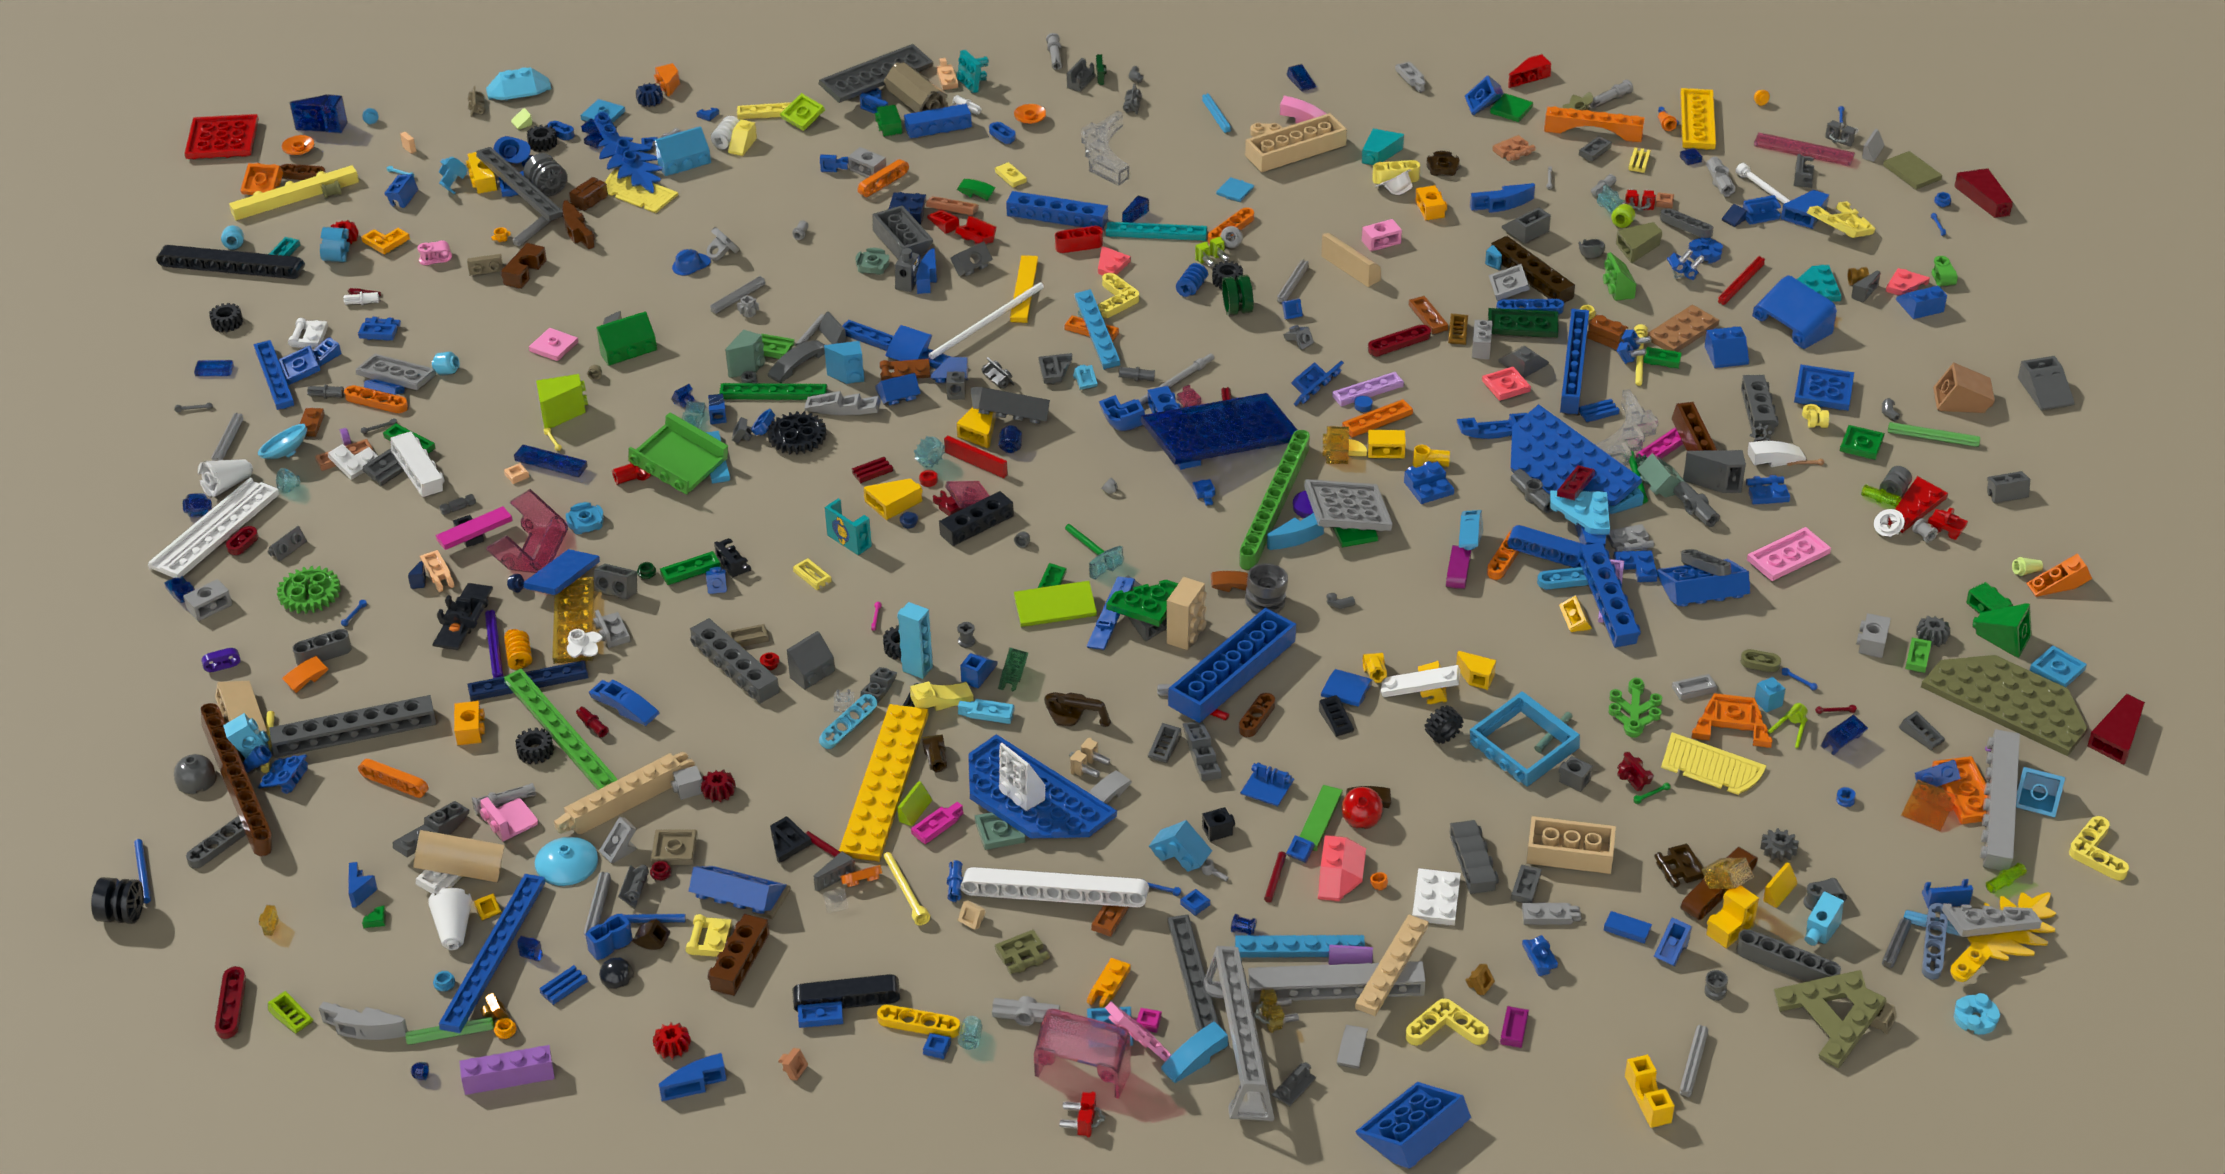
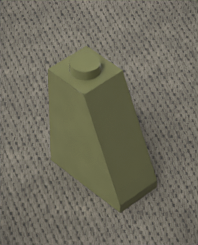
M1654 222L1617 230L1616 245L1630 263H1633L1660 245L1662 230Z

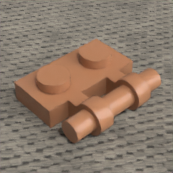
M1517 135L1493 145V152L1501 158L1506 157L1507 161H1516L1523 155H1530L1536 150V147L1534 145L1528 146L1529 142Z

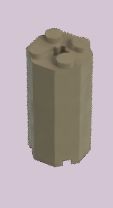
M904 62L895 63L884 79L886 89L915 112L948 107V102H946V98L948 99L947 94Z

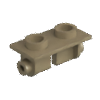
M474 86L472 92L469 91L467 99L469 101L468 109L470 110L471 117L473 112L478 114L485 112L484 94L475 91Z

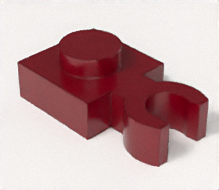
M940 491V497L933 495V503L939 505V509L948 516L965 508V504L953 495L947 497L945 491Z

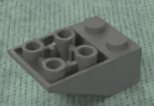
M2055 356L2021 361L2018 379L2041 411L2075 405L2063 366Z
M1743 450L1687 451L1683 474L1684 481L1721 493H1742L1746 468Z

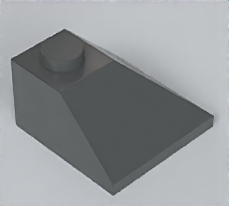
M1525 345L1499 358L1498 361L1507 368L1514 367L1523 378L1549 365V361Z

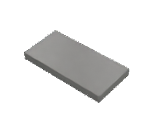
M374 354L356 368V375L418 390L436 375V371L433 368Z

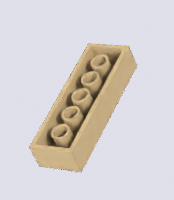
M1329 113L1246 139L1245 156L1261 172H1266L1346 146L1347 129Z

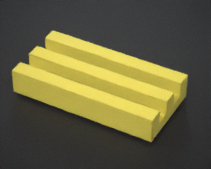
M1634 148L1628 170L1645 173L1651 150L1647 149V152H1644V149L1637 151L1638 148ZM1636 155H1639L1636 166L1633 167ZM1642 156H1645L1643 166L1639 168Z
M808 558L793 566V572L816 590L820 589V585L822 587L825 586V582H832L831 576Z

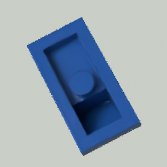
M352 862L349 863L348 894L352 908H355L377 890V884L374 875L364 876L363 870H359L358 863Z
M1672 917L1654 957L1675 966L1683 948H1688L1692 926Z

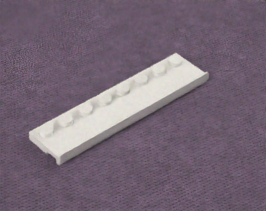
M253 478L247 479L150 560L148 564L149 569H154L177 580L181 579L280 495L279 490L263 482L256 483L253 481Z

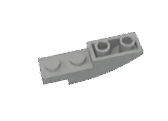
M323 1002L319 1007L322 1021L334 1025L338 1035L357 1039L383 1040L403 1037L408 1031L404 1018L399 1015L385 1013L379 1009L366 1007L360 1013L357 1010L346 1009L337 1004Z

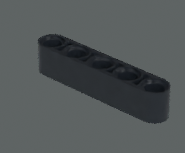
M886 974L797 984L792 989L793 1008L798 1012V1005L842 1002V1009L892 1004L900 999L899 979L896 975Z

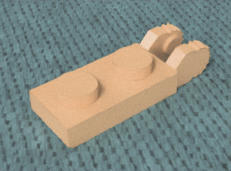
M438 550L420 556V561L424 562L425 570L439 592L443 591L441 581L446 579L450 588L455 587L450 571Z

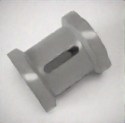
M1924 518L1917 520L1912 527V531L1920 534L1926 543L1933 541L1937 536L1938 530L1935 527L1929 526Z

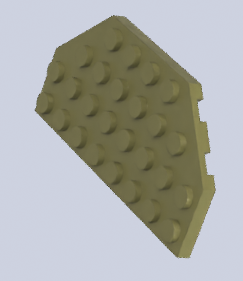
M1996 655L1940 660L1921 684L1923 689L2066 756L2072 752L2087 731V726L2068 688Z

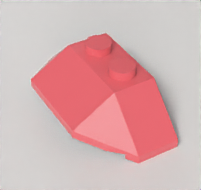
M1325 835L1318 899L1340 901L1344 898V895L1362 883L1366 856L1365 847L1348 837Z

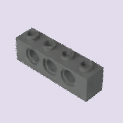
M1743 375L1741 392L1752 434V427H1758L1759 423H1762L1764 427L1766 425L1771 426L1769 431L1774 433L1775 427H1778V416H1775V405H1772V393H1769V382H1766L1765 375Z

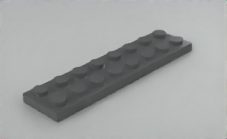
M911 44L819 80V85L838 103L886 85L884 79L895 63L904 62L920 72L932 67L933 61L918 47Z

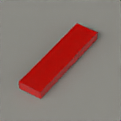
M947 435L944 438L945 453L999 477L1005 478L1008 475L1006 460Z

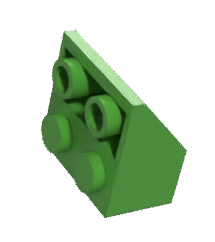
M1611 252L1607 253V260L1604 262L1606 271L1603 274V282L1608 286L1609 294H1612L1615 301L1635 298L1636 283L1627 265Z

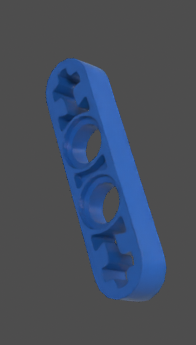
M1560 299L1499 300L1496 308L1558 311V315H1560L1564 310V302Z

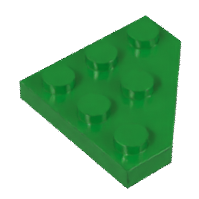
M1162 580L1157 585L1149 586L1145 584L1133 587V590L1128 592L1116 591L1106 603V609L1159 627L1167 616V599L1179 583Z

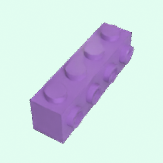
M549 1045L460 1061L461 1080L465 1095L555 1079Z

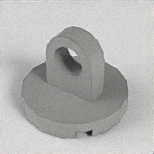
M717 227L711 230L717 236L706 250L707 255L712 260L721 259L729 249L734 253L740 250ZM718 248V252L713 255V250Z

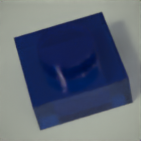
M1695 148L1680 151V158L1686 165L1702 162V156Z
M520 936L517 941L520 956L540 961L543 956L540 941Z

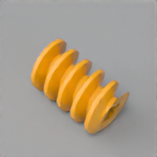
M518 629L508 630L504 635L508 667L512 670H519L529 666L532 663L529 635Z

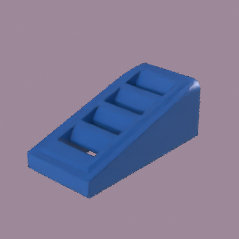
M330 337L313 350L319 366L342 354L339 343Z

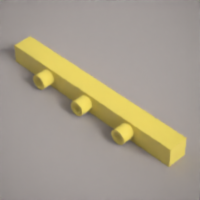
M353 165L328 173L320 171L315 177L296 183L288 181L285 186L264 193L256 191L251 197L229 203L231 213L235 220H240L323 194L321 184L328 185L338 180L340 188L359 183L357 171Z

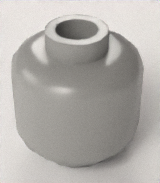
M1234 226L1224 228L1220 235L1225 242L1224 246L1228 248L1238 247L1243 240L1241 230Z

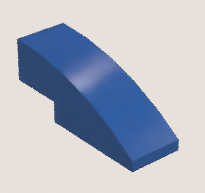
M935 248L930 249L925 254L918 266L916 273L917 294L931 293L930 283L937 282Z
M722 1053L694 1061L666 1077L659 1083L661 1101L706 1092L705 1085L727 1081Z

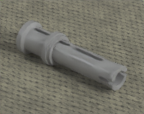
M1050 33L1046 36L1047 49L1051 54L1052 68L1056 70L1057 66L1059 70L1062 67L1060 37L1057 33Z
M1626 79L1619 85H1613L1610 90L1594 97L1590 106L1596 108L1614 98L1619 99L1626 93H1632L1633 85L1631 81Z
M533 783L497 794L490 792L487 796L473 797L472 803L476 815H479L482 809L480 800L486 797L498 808L500 805L509 803L517 798L524 799L536 796V791Z

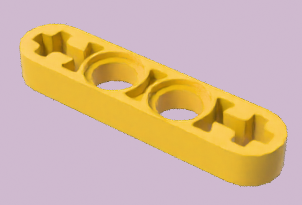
M883 1005L877 1010L878 1023L884 1027L927 1035L932 1033L950 1038L957 1037L961 1031L960 1021L954 1016L894 1005ZM905 1017L914 1018L912 1022L903 1021ZM926 1021L935 1022L933 1026L924 1025Z

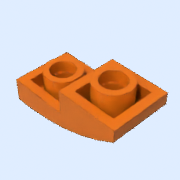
M315 656L292 669L282 679L297 693L310 680L315 683L329 669Z

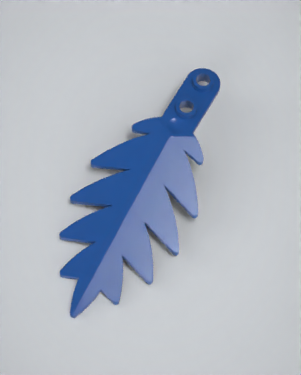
M599 112L594 118V122L604 139L598 145L599 147H604L599 159L612 157L608 162L607 170L620 167L618 179L631 176L632 186L641 185L650 193H654L653 182H660L661 178L649 172L662 171L663 168L648 163V161H656L657 156L640 152L651 150V147L630 142L633 141L631 137L619 136L609 115L605 112Z

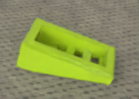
M286 991L268 1002V1011L295 1034L313 1022V1018ZM291 1009L292 1011L286 1015L285 1013ZM295 1014L298 1015V1016L295 1017L294 1019H292V1020L290 1019V1018H291L292 1016H294ZM300 1019H304V1021H302V1022L299 1023L298 1025H295V1024H294V1023H296L297 1021H299Z

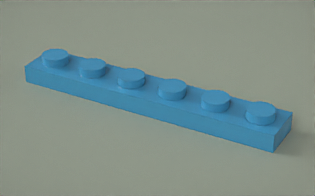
M1091 289L1074 293L1075 300L1103 370L1119 366L1120 359Z
M1364 935L1235 936V947H1238L1241 958L1329 957V945L1365 947Z

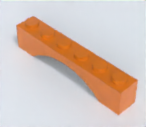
M1555 106L1547 107L1544 132L1562 133L1575 127L1595 126L1612 131L1625 141L1641 143L1645 117L1592 112L1590 110L1583 111L1573 108L1565 109Z

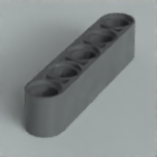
M1745 929L1739 933L1736 948L1737 954L1750 961L1804 982L1841 973L1840 965L1834 961L1753 930Z

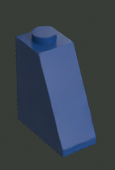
M1812 190L1785 203L1782 208L1781 219L1813 229L1819 219L1807 213L1809 207L1820 206L1826 210L1829 194Z

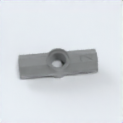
M1717 156L1711 157L1707 161L1706 166L1713 177L1712 183L1718 187L1724 197L1730 196L1735 192V186L1729 176V168L1724 166L1721 159H1718Z
M1029 996L1021 997L1019 1000L994 998L992 1017L1015 1019L1018 1024L1023 1026L1032 1025L1034 1022L1058 1024L1060 1005L1037 1003L1034 998Z

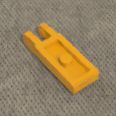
M1110 958L1087 997V1003L1092 1005L1098 996H1102L1099 1006L1100 1008H1105L1114 999L1129 974L1131 964Z

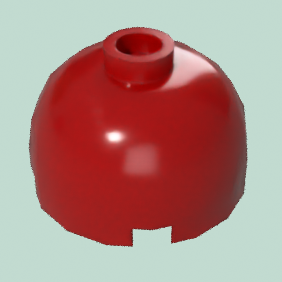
M1356 787L1350 790L1343 799L1342 815L1345 821L1353 828L1369 829L1375 826L1382 817V800L1378 793L1371 788Z

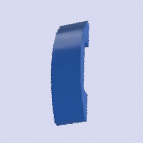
M1527 413L1509 414V420L1480 423L1476 422L1475 417L1457 419V424L1461 433L1470 437L1481 439L1502 438L1511 436L1512 426Z

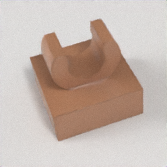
M793 1048L789 1054H783L778 1060L779 1063H782L783 1071L787 1073L790 1080H798L808 1066L799 1048Z

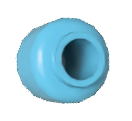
M227 226L221 235L222 244L231 250L238 249L244 241L243 230L238 226Z
M453 352L437 353L432 360V368L439 375L454 374L460 366L459 358Z

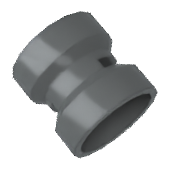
M1710 971L1706 975L1705 995L1712 1000H1722L1727 994L1728 977L1722 971Z

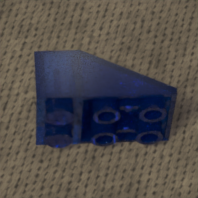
M322 95L290 102L295 130L342 133L348 123L341 95Z

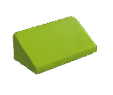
M918 781L898 806L899 822L913 826L932 802V798L922 782Z

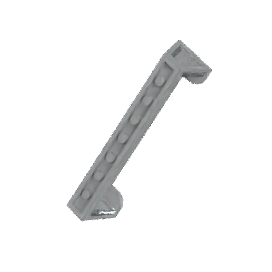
M1217 946L1205 976L1204 984L1206 992L1210 996L1224 999L1238 1068L1240 1085L1234 1100L1228 1106L1230 1119L1274 1121L1253 1009L1238 947Z

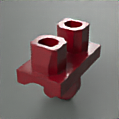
M1630 752L1624 753L1623 761L1617 767L1619 769L1617 776L1621 780H1628L1636 791H1642L1644 785L1651 783L1654 775L1650 770H1644L1643 761L1639 757L1634 758Z

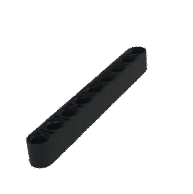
M176 245L163 246L156 257L157 263L163 267L297 279L305 267V262L301 258L294 256Z

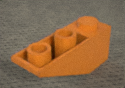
M2075 554L2026 584L2033 594L2038 597L2076 589L2090 581L2092 577L2087 565L2078 554Z

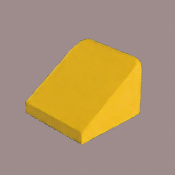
M494 893L473 902V906L481 921L502 913Z

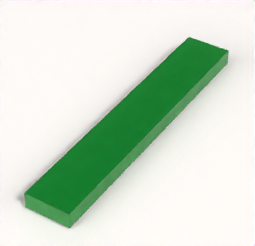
M721 383L719 394L723 393V399L807 400V397L827 394L828 388L827 384Z

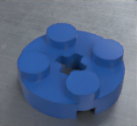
M1711 237L1695 239L1689 243L1688 249L1693 251L1690 258L1696 261L1702 255L1705 258L1704 261H1708V263L1717 262L1721 259L1723 245L1711 239Z

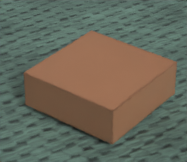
M1658 192L1655 207L1672 209L1674 194Z

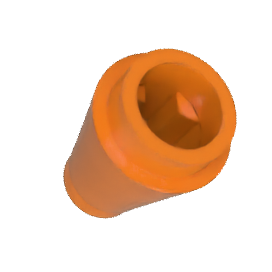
M1664 111L1658 114V119L1665 131H1672L1676 128L1677 120L1675 117Z

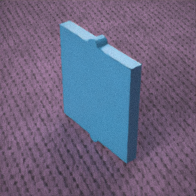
M1230 177L1216 191V194L1226 197V199L1241 202L1254 188V185L1244 182V180Z

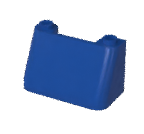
M1789 275L1782 278L1759 301L1753 309L1752 316L1759 321H1765L1769 315L1792 329L1793 342L1802 349H1806L1833 333L1837 309L1832 301Z

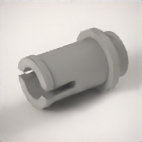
M801 220L798 226L793 229L792 234L796 240H801L805 237V232L809 227L806 221Z

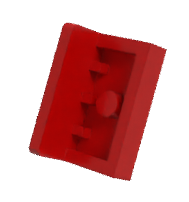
M968 216L966 225L957 226L955 233L961 235L962 239L973 240L976 245L983 241L987 244L993 243L997 227L973 216Z

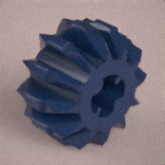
M656 83L643 84V86H638L636 90L638 104L643 107H655L656 104H660L663 100L662 89Z

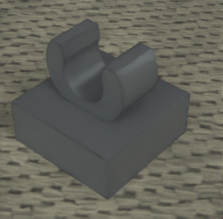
M743 417L739 419L733 429L732 441L739 443L741 438L746 441L751 439L752 431L751 427L747 426V419Z

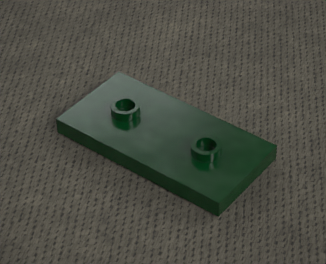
M1488 308V321H1492L1491 334L1558 338V311Z

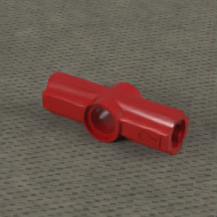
M631 462L628 465L612 470V475L617 485L636 478L644 481L651 476V474L633 465Z

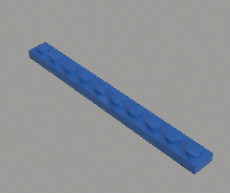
M524 874L439 1022L440 1030L461 1033L544 887L545 877Z

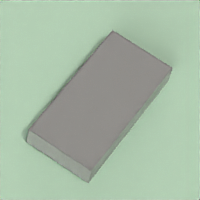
M1709 674L1672 683V688L1679 700L1717 692V686Z

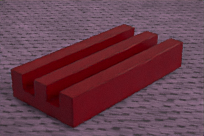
M885 456L852 468V474L859 483L893 472V466L889 464L888 460L886 461Z

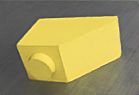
M740 120L733 128L728 153L743 156L757 139L755 122Z

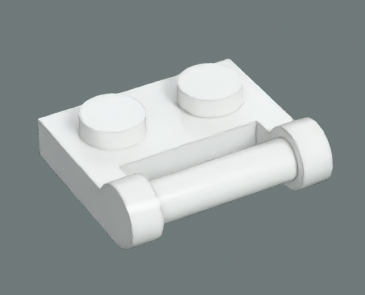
M298 318L295 323L296 328L293 335L289 338L288 344L291 347L305 348L309 345L312 348L318 347L322 343L328 329L327 321H306L304 318ZM306 329L303 339H299L302 330Z

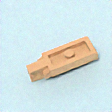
M946 58L939 59L940 66H937V75L942 89L958 88V81L951 64L947 65Z

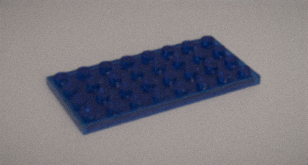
M1268 393L1141 416L1142 424L1174 465L1287 444L1290 442L1294 432L1297 431V428Z

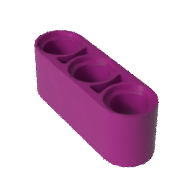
M1452 545L1446 587L1465 589L1471 550H1465L1457 545Z

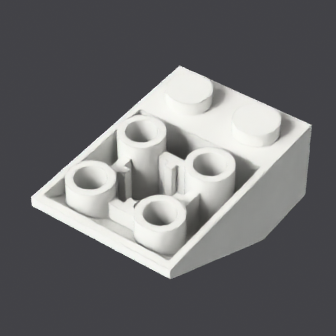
M1001 743L999 754V790L1004 795L1010 797L1016 805L1027 811L1045 800V784L1030 764L1005 744Z

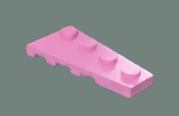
M1110 1002L1105 1007L1111 1014L1108 1018L1116 1026H1119L1125 1033H1129L1136 1041L1138 1040L1145 1048H1150L1165 1062L1171 1056L1170 1052L1149 1030L1114 1003Z

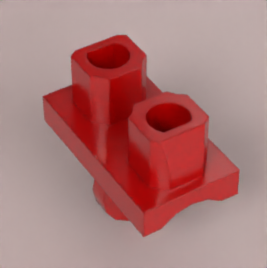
M1950 507L1948 511L1936 508L1933 515L1929 517L1928 523L1931 524V527H1935L1938 532H1941L1943 529L1949 531V538L1956 540L1967 526L1968 521L1954 515V508Z

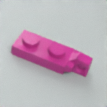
M956 802L949 808L941 806L912 827L911 834L926 845L959 820V817L964 814L963 805Z

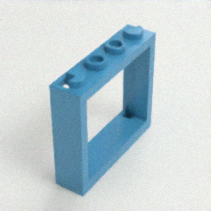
M1522 691L1470 729V743L1474 748L1482 751L1488 759L1496 762L1502 770L1509 772L1516 781L1528 787L1580 748V734ZM1520 712L1562 743L1528 769L1524 768L1486 738Z

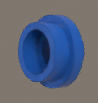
M1940 192L1934 198V202L1940 207H1946L1952 201L1950 195L1946 192Z

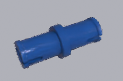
M953 860V862L949 863V876L947 877V885L949 886L948 900L952 902H957V900L961 899L962 862L958 860Z

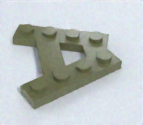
M1861 970L1774 989L1780 1012L1804 1007L1829 1036V1041L1819 1053V1059L1838 1069L1886 1004V997L1866 988ZM1847 997L1854 1006L1842 1021L1827 1004V1001Z

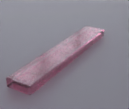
M1759 132L1754 141V146L1794 155L1801 154L1802 156H1810L1814 159L1851 166L1855 156L1854 152Z

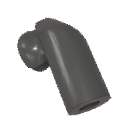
M1887 398L1882 402V413L1893 421H1897L1900 414L1893 410L1895 402Z

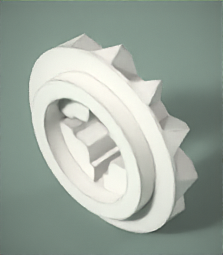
M1887 509L1876 516L1874 528L1882 537L1889 536L1891 538L1892 535H1899L1901 529H1904L1905 520L1899 511ZM1889 518L1891 519L1892 523H1894L1891 524L1890 529L1886 525L1888 524Z

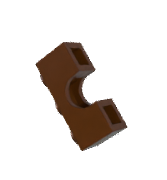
M526 243L502 269L503 284L522 289L530 280L528 269L539 270L547 261L545 247Z

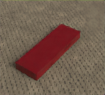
M1577 465L1557 490V496L1575 501L1594 477L1595 469Z

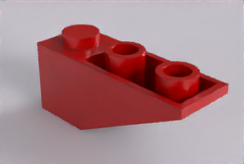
M1543 54L1527 58L1509 73L1508 88L1550 77L1552 63Z

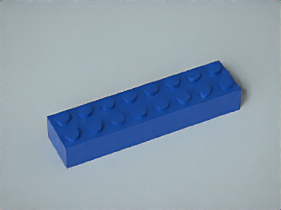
M1264 608L1169 687L1168 706L1198 723L1202 722L1295 642L1296 623Z

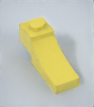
M928 681L910 686L911 699L916 708L926 709L934 706L935 710L938 711L959 705L960 701H974L973 693L967 682L953 685H932Z

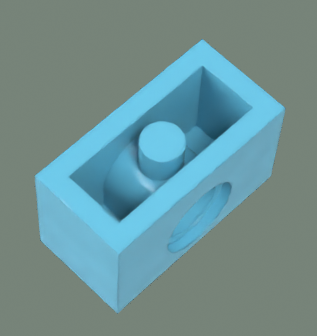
M245 713L224 725L227 739L245 759L256 746L264 745L269 749L268 735L264 730L260 731L256 721L253 718L250 719Z

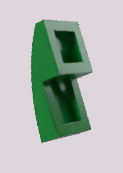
M963 179L957 190L969 197L976 194L988 201L996 187L974 179Z

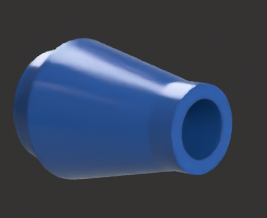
M256 746L242 762L245 771L249 773L253 769L268 763L272 754L266 746Z

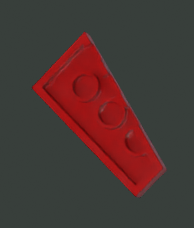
M1917 476L1895 508V510L1903 515L1905 520L1904 529H1901L1900 532H1905L1917 520L1923 518L1945 501L1948 493ZM1889 518L1888 525L1891 526L1894 523Z

